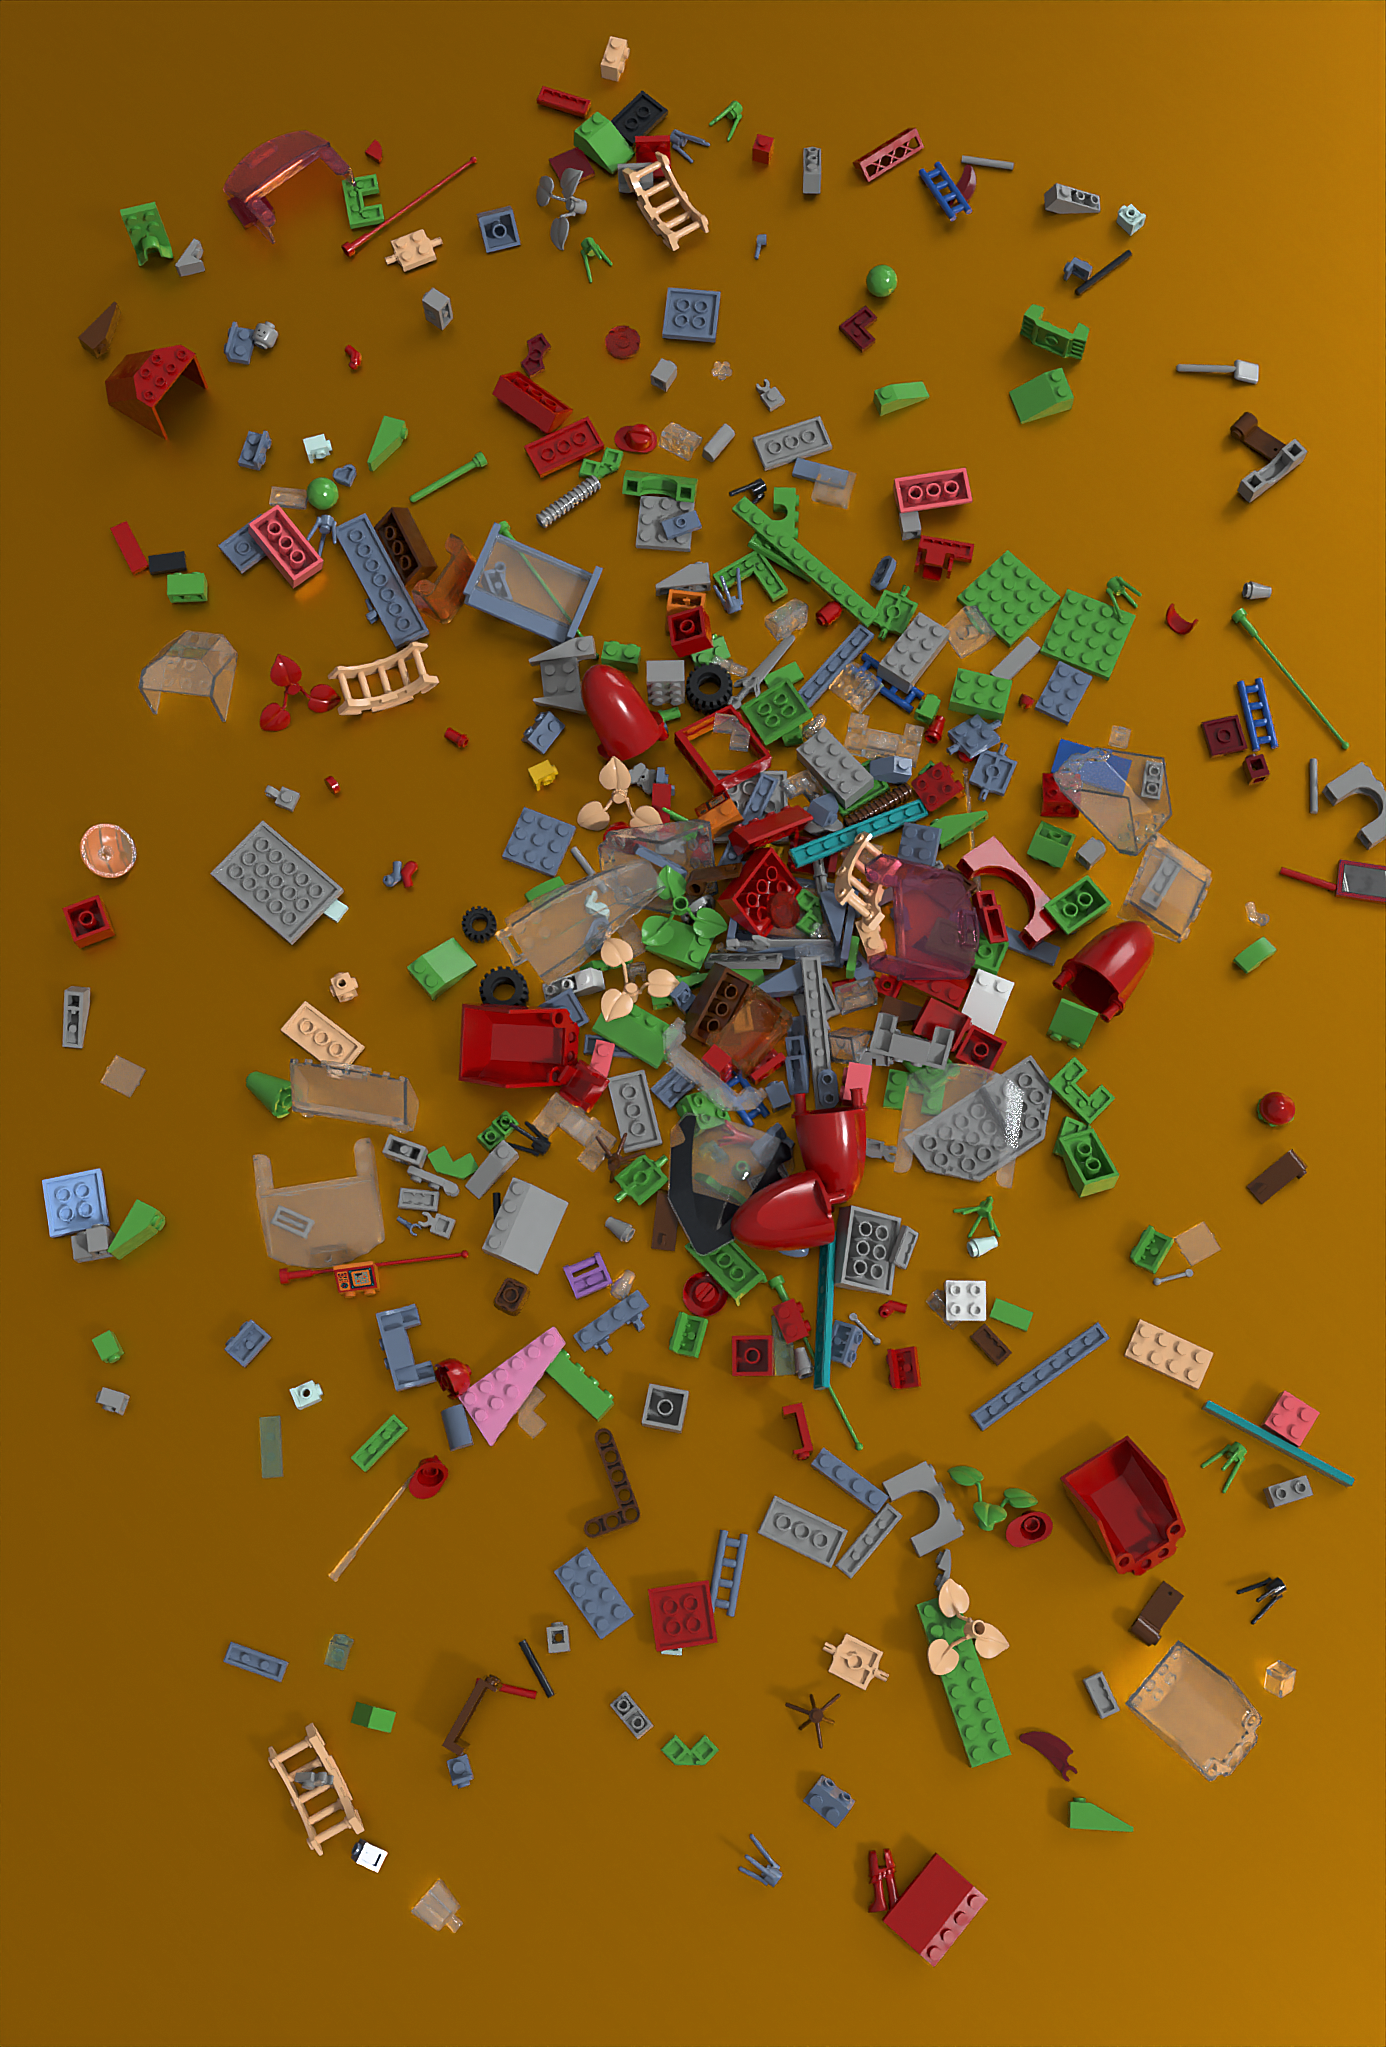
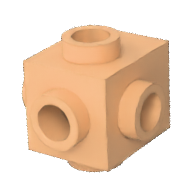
M348 972L338 973L334 978L330 979L332 985L329 986L333 997L337 996L340 1002L348 1001L358 996L355 989L358 988L355 977L351 978Z

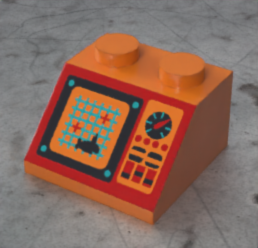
M727 790L694 809L712 840L744 821Z
M373 1261L333 1266L338 1293L344 1296V1298H354L356 1294L361 1293L364 1296L375 1295L376 1291H380L378 1267Z

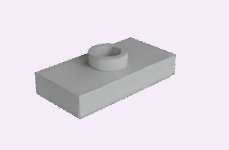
M400 1188L398 1208L437 1212L440 1193L438 1191Z
M902 1225L889 1262L900 1269L906 1270L919 1233L908 1226Z
M1102 1671L1083 1679L1100 1719L1120 1711Z

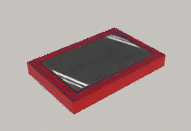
M1341 859L1338 861L1335 897L1386 904V866Z

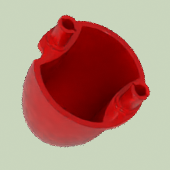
M597 664L591 666L585 672L581 683V699L590 722L601 741L597 750L604 760L609 762L613 756L620 761L633 758L649 749L657 740L664 741L669 737L664 727L665 723L662 716L658 712L649 710L639 692L622 671L609 665Z
M1127 921L1109 927L1094 937L1073 958L1068 959L1062 965L1061 973L1052 982L1053 986L1058 990H1062L1067 985L1082 1003L1100 1013V1018L1104 1022L1109 1023L1114 1016H1118L1124 1011L1127 999L1140 982L1151 962L1155 947L1154 934L1151 928L1140 921Z
M850 1089L852 1106L807 1110L806 1093L793 1094L795 1111L792 1114V1118H795L798 1143L806 1170L813 1169L818 1174L827 1193L845 1189L846 1193L844 1195H847L848 1200L851 1199L861 1183L866 1158L865 1112L868 1111V1107L863 1103V1089Z
M813 1169L792 1174L761 1189L738 1208L731 1220L730 1229L732 1235L743 1245L767 1251L801 1250L830 1244L834 1241L835 1225L831 1214L835 1212V1207H831V1205L847 1201L848 1197L844 1195L846 1191L841 1189L827 1193L820 1177Z

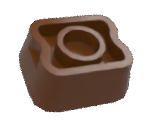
M507 1278L494 1298V1306L510 1316H517L530 1295V1289L527 1285L513 1278Z

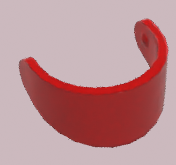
M1173 603L1168 607L1166 621L1175 633L1181 635L1188 634L1198 623V619H1195L1193 623L1182 619L1175 611Z

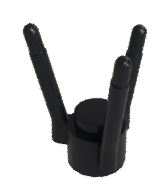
M759 478L748 485L729 492V495L734 496L749 490L752 496H757L752 501L755 505L764 497L763 493L767 491V487L764 481Z
M528 1121L525 1122V1125L538 1137L535 1138L514 1123H509L511 1127L533 1141L531 1147L534 1149L507 1142L512 1148L531 1153L537 1157L539 1154L542 1156L546 1154L551 1142Z
M1269 1577L1265 1581L1237 1591L1238 1594L1266 1585V1593L1257 1598L1256 1602H1260L1268 1596L1273 1598L1251 1621L1252 1625L1277 1600L1283 1597L1282 1593L1287 1591L1285 1584L1279 1577L1273 1580Z

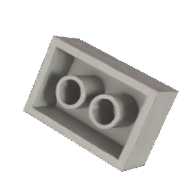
M684 660L647 661L648 704L659 706L665 703H670L671 705L685 703Z

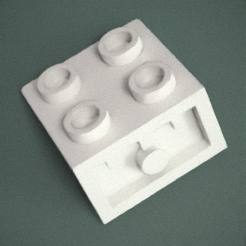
M945 1281L944 1292H946L947 1321L986 1320V1281Z

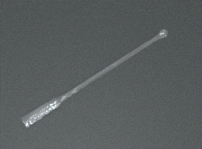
M963 768L961 772L964 775L967 811L971 813L967 775L969 770L968 768ZM972 829L970 831L971 848L973 850L975 849L974 832ZM976 876L973 878V882L977 884L974 893L982 891L980 876Z
M415 1471L353 1550H349L333 1572L328 1575L335 1582L356 1556L358 1548L409 1485Z

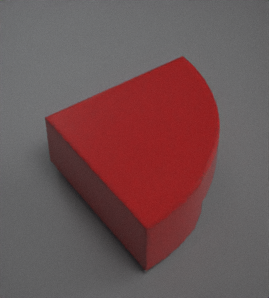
M374 140L365 151V155L379 164L382 161V147L377 140Z

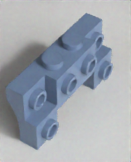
M412 1304L377 1313L376 1318L382 1337L379 1339L381 1350L386 1352L387 1358H384L387 1370H391L396 1391L436 1382L431 1361L415 1364L406 1331L408 1328L421 1325L416 1305Z

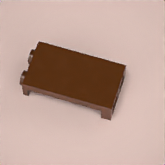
M490 1674L479 1679L442 1746L458 1756H461L468 1750L470 1744L460 1737L487 1689L489 1688L494 1692L502 1689L503 1685L498 1677Z

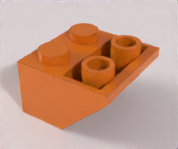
M669 589L665 632H669L667 616L699 606H703L705 610L706 593Z

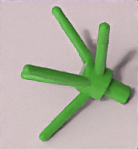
M992 1196L987 1197L979 1206L953 1210L954 1213L962 1212L963 1215L977 1211L979 1216L967 1236L968 1238L972 1237L982 1217H987L990 1230H994L997 1237L1001 1236L991 1216L992 1203L994 1201Z

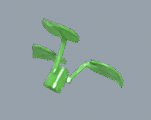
M666 865L657 877L655 890L662 900L672 898V912L666 922L661 916L648 917L642 926L641 941L643 944L652 947L663 946L669 943L673 938L674 929L668 924L675 914L681 916L686 912L695 920L693 924L694 932L703 939L716 937L726 931L728 926L723 917L711 908H700L697 911V917H695L691 908L688 907V900L683 896L686 892V880L681 874L673 870L669 865Z
M956 1466L947 1471L950 1477L958 1484L965 1486L975 1484L977 1486L979 1502L974 1503L973 1511L979 1519L978 1526L983 1530H993L995 1523L1003 1521L1007 1517V1512L1003 1508L1006 1503H1010L1011 1506L1016 1508H1027L1038 1504V1500L1033 1495L1019 1488L1005 1490L1003 1494L1005 1499L1000 1506L982 1502L981 1484L979 1481H982L984 1476L980 1471L969 1466Z

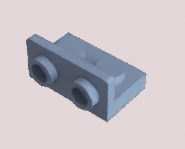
M237 322L232 323V327L228 329V342L224 345V354H226L229 362L249 365L254 347V340L252 339L253 329L240 328Z
M263 431V434L248 432L238 460L239 466L260 471L261 465H264L266 461V451L271 446V438L268 431Z
M835 1320L832 1328L831 1361L851 1368L852 1363L856 1360L858 1345L863 1339V1330L856 1325Z

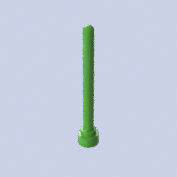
M481 451L474 455L475 457L472 458V461L411 495L409 500L416 502L474 467H484L488 464L486 458Z

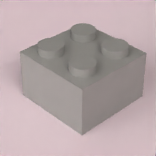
M649 1383L642 1426L682 1433L689 1391Z

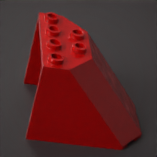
M182 345L128 354L105 381L108 404L164 440L168 437L155 409L157 403L180 375L185 376L204 389H207L208 385L196 354Z
M462 1003L458 1081L500 1088L562 1086L563 1084L557 1081L566 1065L575 1067L578 1062L579 1026L576 1022L572 1021L570 1013L566 1008Z
M1128 1435L1060 1477L1065 1492L1118 1574L1131 1572L1134 1575L1141 1576L1150 1568L1152 1569L1166 1558L1175 1554L1178 1548L1176 1543L1179 1538L1184 1536L1186 1529L1167 1478Z

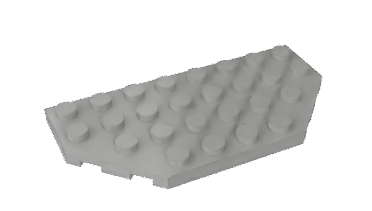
M1030 1055L981 1087L986 1089L1014 1137L1009 1141H1006L979 1095L978 1090L904 1137L903 1140L926 1172L980 1182L1044 1140L1053 1091L1047 1085L1049 1079Z

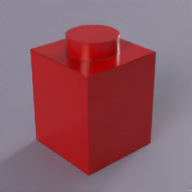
M757 134L752 148V161L769 165L774 151V138Z

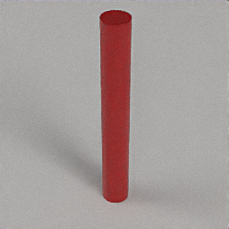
M1281 867L1279 872L1281 875L1331 891H1335L1337 884Z
M501 1683L503 1687L499 1690L500 1692L536 1699L537 1691Z

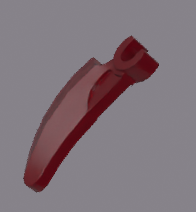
M969 164L964 167L963 174L956 185L967 203L971 200L976 188V175L974 169ZM955 198L947 203L952 208L955 203L959 202Z
M1041 1731L1027 1732L1020 1736L1021 1742L1032 1746L1048 1758L1062 1773L1065 1781H1070L1066 1776L1068 1770H1072L1075 1774L1078 1773L1076 1768L1067 1762V1757L1073 1753V1750L1060 1738Z

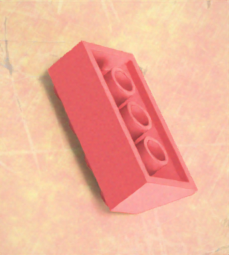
M966 468L894 479L893 492L900 513L972 503Z

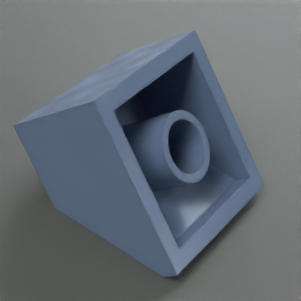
M511 206L476 214L487 253L521 245Z

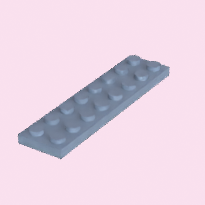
M366 513L337 526L336 537L396 650L428 635L429 631Z

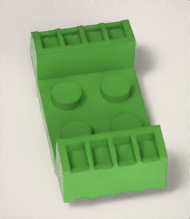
M1032 304L1024 313L1020 334L1030 339L1033 345L1058 356L1082 360L1089 328L1078 323L1073 334L1066 329H1060L1053 326L1050 322L1042 321L1044 307Z

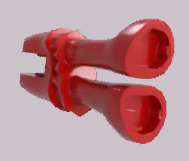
M890 1848L883 1849L885 1865L878 1866L876 1851L871 1850L868 1853L869 1884H873L874 1901L868 1906V1913L887 1911L882 1883L884 1878L886 1879L889 1910L899 1898L894 1874L897 1872L895 1869L896 1865Z

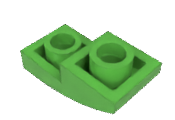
M560 876L534 887L525 893V898L533 910L550 905L552 899L567 895L568 888Z
M1263 936L1242 951L1233 961L1247 974L1257 968L1262 961L1272 956L1277 949Z
M504 1111L492 1121L486 1130L477 1136L476 1140L490 1153L515 1130L509 1123L512 1122L517 1126L519 1123L507 1111Z

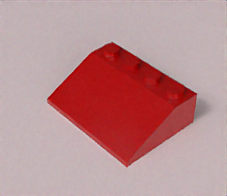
M772 847L757 848L742 867L740 876L731 881L717 899V902L727 915L751 934L766 938L802 890V887Z
M935 1852L882 1918V1921L935 1967L988 1899Z

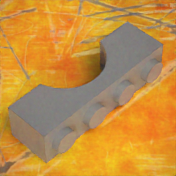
M1294 439L1282 448L1268 465L1259 471L1254 470L1242 479L1237 491L1249 503L1302 463L1307 450Z

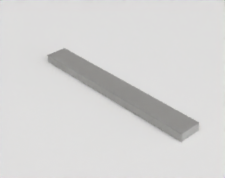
M820 956L801 957L815 1109H825L826 1107L822 1106L819 1101L817 1076L822 1070L832 1069ZM826 1075L824 1077V1081L826 1083H829L831 1081V1077L829 1075ZM829 1094L826 1096L827 1102H831L833 1100L832 1095Z

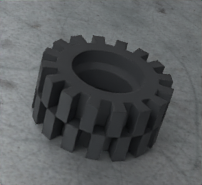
M477 906L478 909L472 907V911L469 912L467 910L466 916L463 915V931L470 941L474 940L475 943H478V941L485 943L484 940H491L490 937H494V932L497 930L495 916L486 907L481 909V906ZM484 919L487 922L486 928L482 931L474 930L472 928L474 920Z

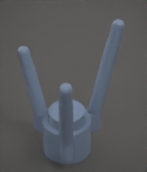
M677 129L673 130L670 135V142L673 143L672 148L682 154L690 163H693V160L680 148V146H685L687 140L710 146V143L705 142L704 139L685 134Z
M329 515L317 517L316 523L306 538L309 541L316 529L319 528V531L322 533L318 548V555L320 557L326 534L332 531L333 544H336L337 522Z
M736 568L738 599H736V596H730L723 576H720V580L727 599L724 600L717 586L713 585L717 596L723 604L724 610H727L728 614L742 610L741 605L744 604L739 568Z
M750 1834V1838L771 1866L768 1864L764 1867L746 1854L745 1858L762 1871V1876L743 1867H739V1871L761 1881L766 1886L769 1884L774 1887L783 1875L779 1871L780 1866L774 1862L755 1836Z

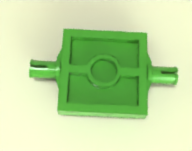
M903 585L900 593L884 590L875 608L880 615L872 623L881 628L877 637L879 640L884 641L888 632L901 636L907 629L918 607V603L906 597L910 590L909 586Z
M663 1154L657 1161H653L646 1155H642L616 1175L614 1179L622 1189L613 1197L617 1203L628 1196L640 1206L669 1180L660 1167L669 1161L668 1158Z

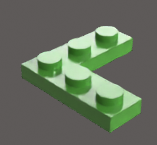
M755 550L713 574V579L722 592L724 589L720 576L724 577L727 588H730L737 584L736 568H739L741 581L754 574L772 602L788 594V589L766 557Z

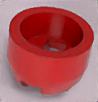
M1022 693L1018 702L1020 707L1024 703L1026 704L1024 709H1028L1035 700Z

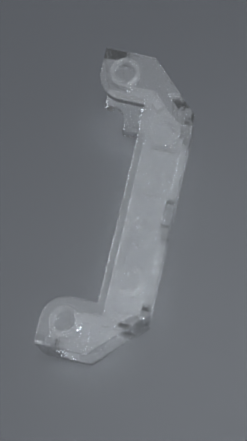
M677 1017L662 1034L664 1062L721 1111L730 1112L756 1109L768 1093L762 1088L757 1090L751 1086L745 1087L739 1094L731 1089L681 1046L682 1042L687 1038L685 1036V1028L683 1027L686 1023Z

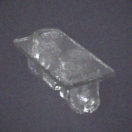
M937 1289L927 1298L926 1302L930 1308L936 1311L944 1323L952 1329L962 1322L946 1320V1294L943 1290Z

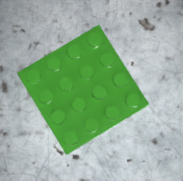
M1007 550L957 597V601L1010 648L1057 604L1061 597Z
M1067 589L1040 654L1109 680L1136 615L1120 609L1123 616L1121 620L1115 607Z

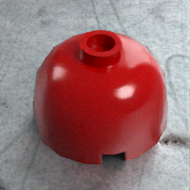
M449 1358L435 1364L434 1367H438L435 1371V1376L443 1391L447 1389L450 1393L447 1395L448 1398L453 1400L468 1390L472 1373L467 1364L464 1365L455 1358Z

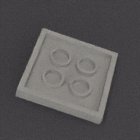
M641 496L636 548L690 552L692 532L667 540L661 522L694 511L695 501L691 503L676 501L674 498Z

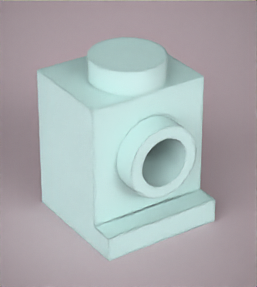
M1132 204L1128 207L1124 205L1118 211L1116 222L1131 236L1144 225L1146 215L1144 213L1141 214Z
M324 434L303 439L310 463H314L313 459H322L330 455L329 451L332 450L330 440L325 439Z
M313 1380L296 1388L289 1389L299 1410L322 1401L320 1396L323 1394L319 1383L315 1384ZM306 1390L310 1391V1395L308 1397H304L303 1395L304 1391Z

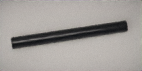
M1125 251L1076 288L1075 293L1078 296L1131 257V251Z

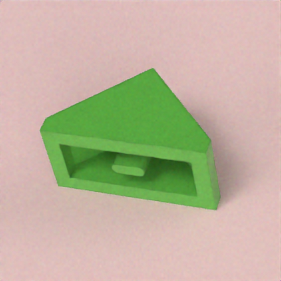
M356 1702L351 1723L391 1733L396 1712Z

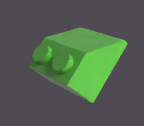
M1041 821L1027 854L1036 860L1048 862L1052 867L1062 868L1076 835Z

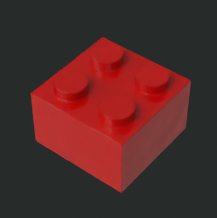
M703 606L667 616L671 647L679 658L713 648L710 619Z
M99 895L62 908L73 941L79 949L115 935L105 904Z
M972 1025L953 1063L988 1080L1007 1042Z
M732 1336V1376H775L774 1336Z

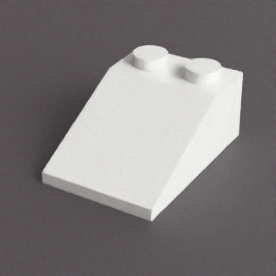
M978 969L962 1013L972 1018V1025L994 1035L1014 982Z

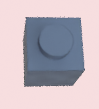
M773 1081L767 1084L764 1093L773 1113L791 1106V1099L783 1081Z

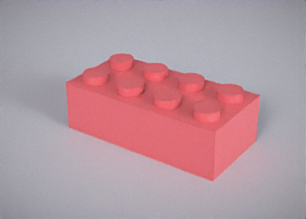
M276 505L249 523L248 533L292 588H295L322 569V558L279 505Z

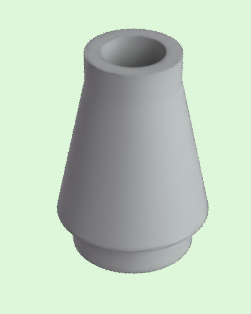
M1250 581L1244 584L1242 594L1248 600L1270 598L1272 589L1269 586Z
M612 1216L605 1223V1227L620 1241L628 1242L634 1235L635 1229L632 1228L631 1224L617 1220Z
M805 1347L795 1349V1374L801 1379L814 1375V1366Z

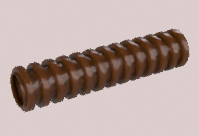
M904 782L902 786H897V789L893 788L892 792H887V795L883 794L882 797L873 800V803L869 802L868 806L864 805L863 809L859 808L858 812L854 811L852 815L849 814L848 817H844V826L849 827L887 812L893 806H898V803H903V800L906 801L908 797H913L911 787Z

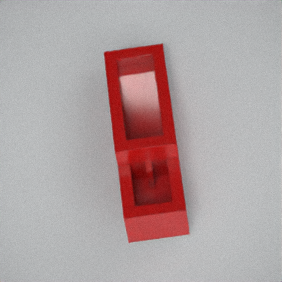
M994 890L975 892L971 898L978 921L989 944L1008 942L1009 939L1001 906L997 905Z

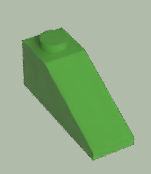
M923 381L891 384L875 390L873 402L879 415L882 416L928 399L930 396Z
M388 416L383 417L367 461L369 471L373 472L401 446L403 439L407 438L408 429L406 428L405 421Z
M984 810L944 816L941 819L936 818L930 823L929 827L942 829L939 847L944 849L989 819L988 812Z
M1073 1797V1802L1068 1801V1828L1133 1832L1132 1826L1096 1805L1086 1802V1798Z

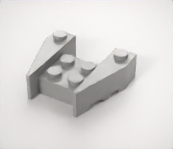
M593 636L570 639L529 659L531 666L540 665L544 697L533 699L537 706L587 715L580 694L581 681L578 660L596 658Z

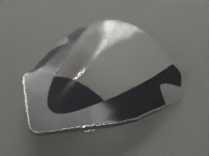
M686 1112L671 1129L668 1201L696 1254L699 1256L709 1255L736 1240L732 1235L730 1226L731 1220L738 1208L761 1189L790 1176L794 1171L795 1163L792 1143L732 1121Z

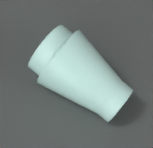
M995 1236L974 1238L967 1242L970 1256H976L977 1258L998 1246Z

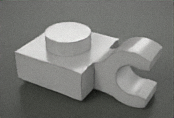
M267 785L265 790L266 796L276 799V806L293 812L300 798V793L283 786L278 791L276 788Z
M866 1138V1155L868 1157L881 1159L884 1156L888 1162H895V1156L889 1153L896 1154L897 1147L886 1146L883 1141Z

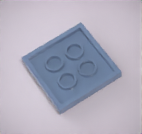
M668 287L662 338L715 342L721 292Z
M524 807L502 858L555 878L576 831V826Z

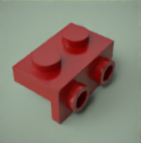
M793 1298L772 1307L787 1344L811 1336L809 1331H812L808 1319L804 1320L802 1313L805 1311L801 1301L797 1302Z
M917 1347L887 1349L886 1362L890 1368L888 1378L892 1389L904 1390L922 1387Z

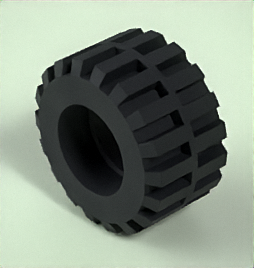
M703 663L700 668L698 666L694 667V672L690 671L689 677L686 680V693L689 704L691 706L695 705V710H702L703 714H706V711L712 714L713 711L726 707L732 696V680L730 674H727V670L725 668L721 669L719 664L713 666V663H709V665ZM704 683H714L720 689L714 694H704L699 690V687Z
M500 966L496 971L494 968L491 969V974L486 973L484 975L485 979L481 980V987H479L483 1004L526 1006V1001L528 1002L529 991L526 980H524L521 973H518V970H511L508 966H506V969H503ZM503 984L511 985L515 988V993L508 1000H498L493 996L498 986Z

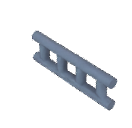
M720 1530L710 1586L713 1613L715 1607L727 1609V1616L734 1617L748 1535L740 1533L739 1539L727 1537L728 1531ZM726 1546L738 1548L736 1560L724 1558ZM722 1566L734 1568L732 1580L720 1578ZM719 1586L731 1589L729 1601L717 1599Z

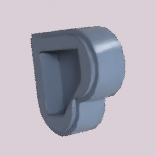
M350 464L345 465L343 468H337L333 472L335 482L351 487L356 477V469Z

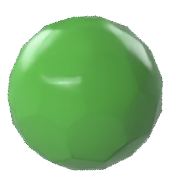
M887 265L873 267L866 278L869 292L877 297H886L893 293L898 281L895 271Z
M326 477L312 480L306 490L309 503L319 510L332 508L339 497L337 486Z

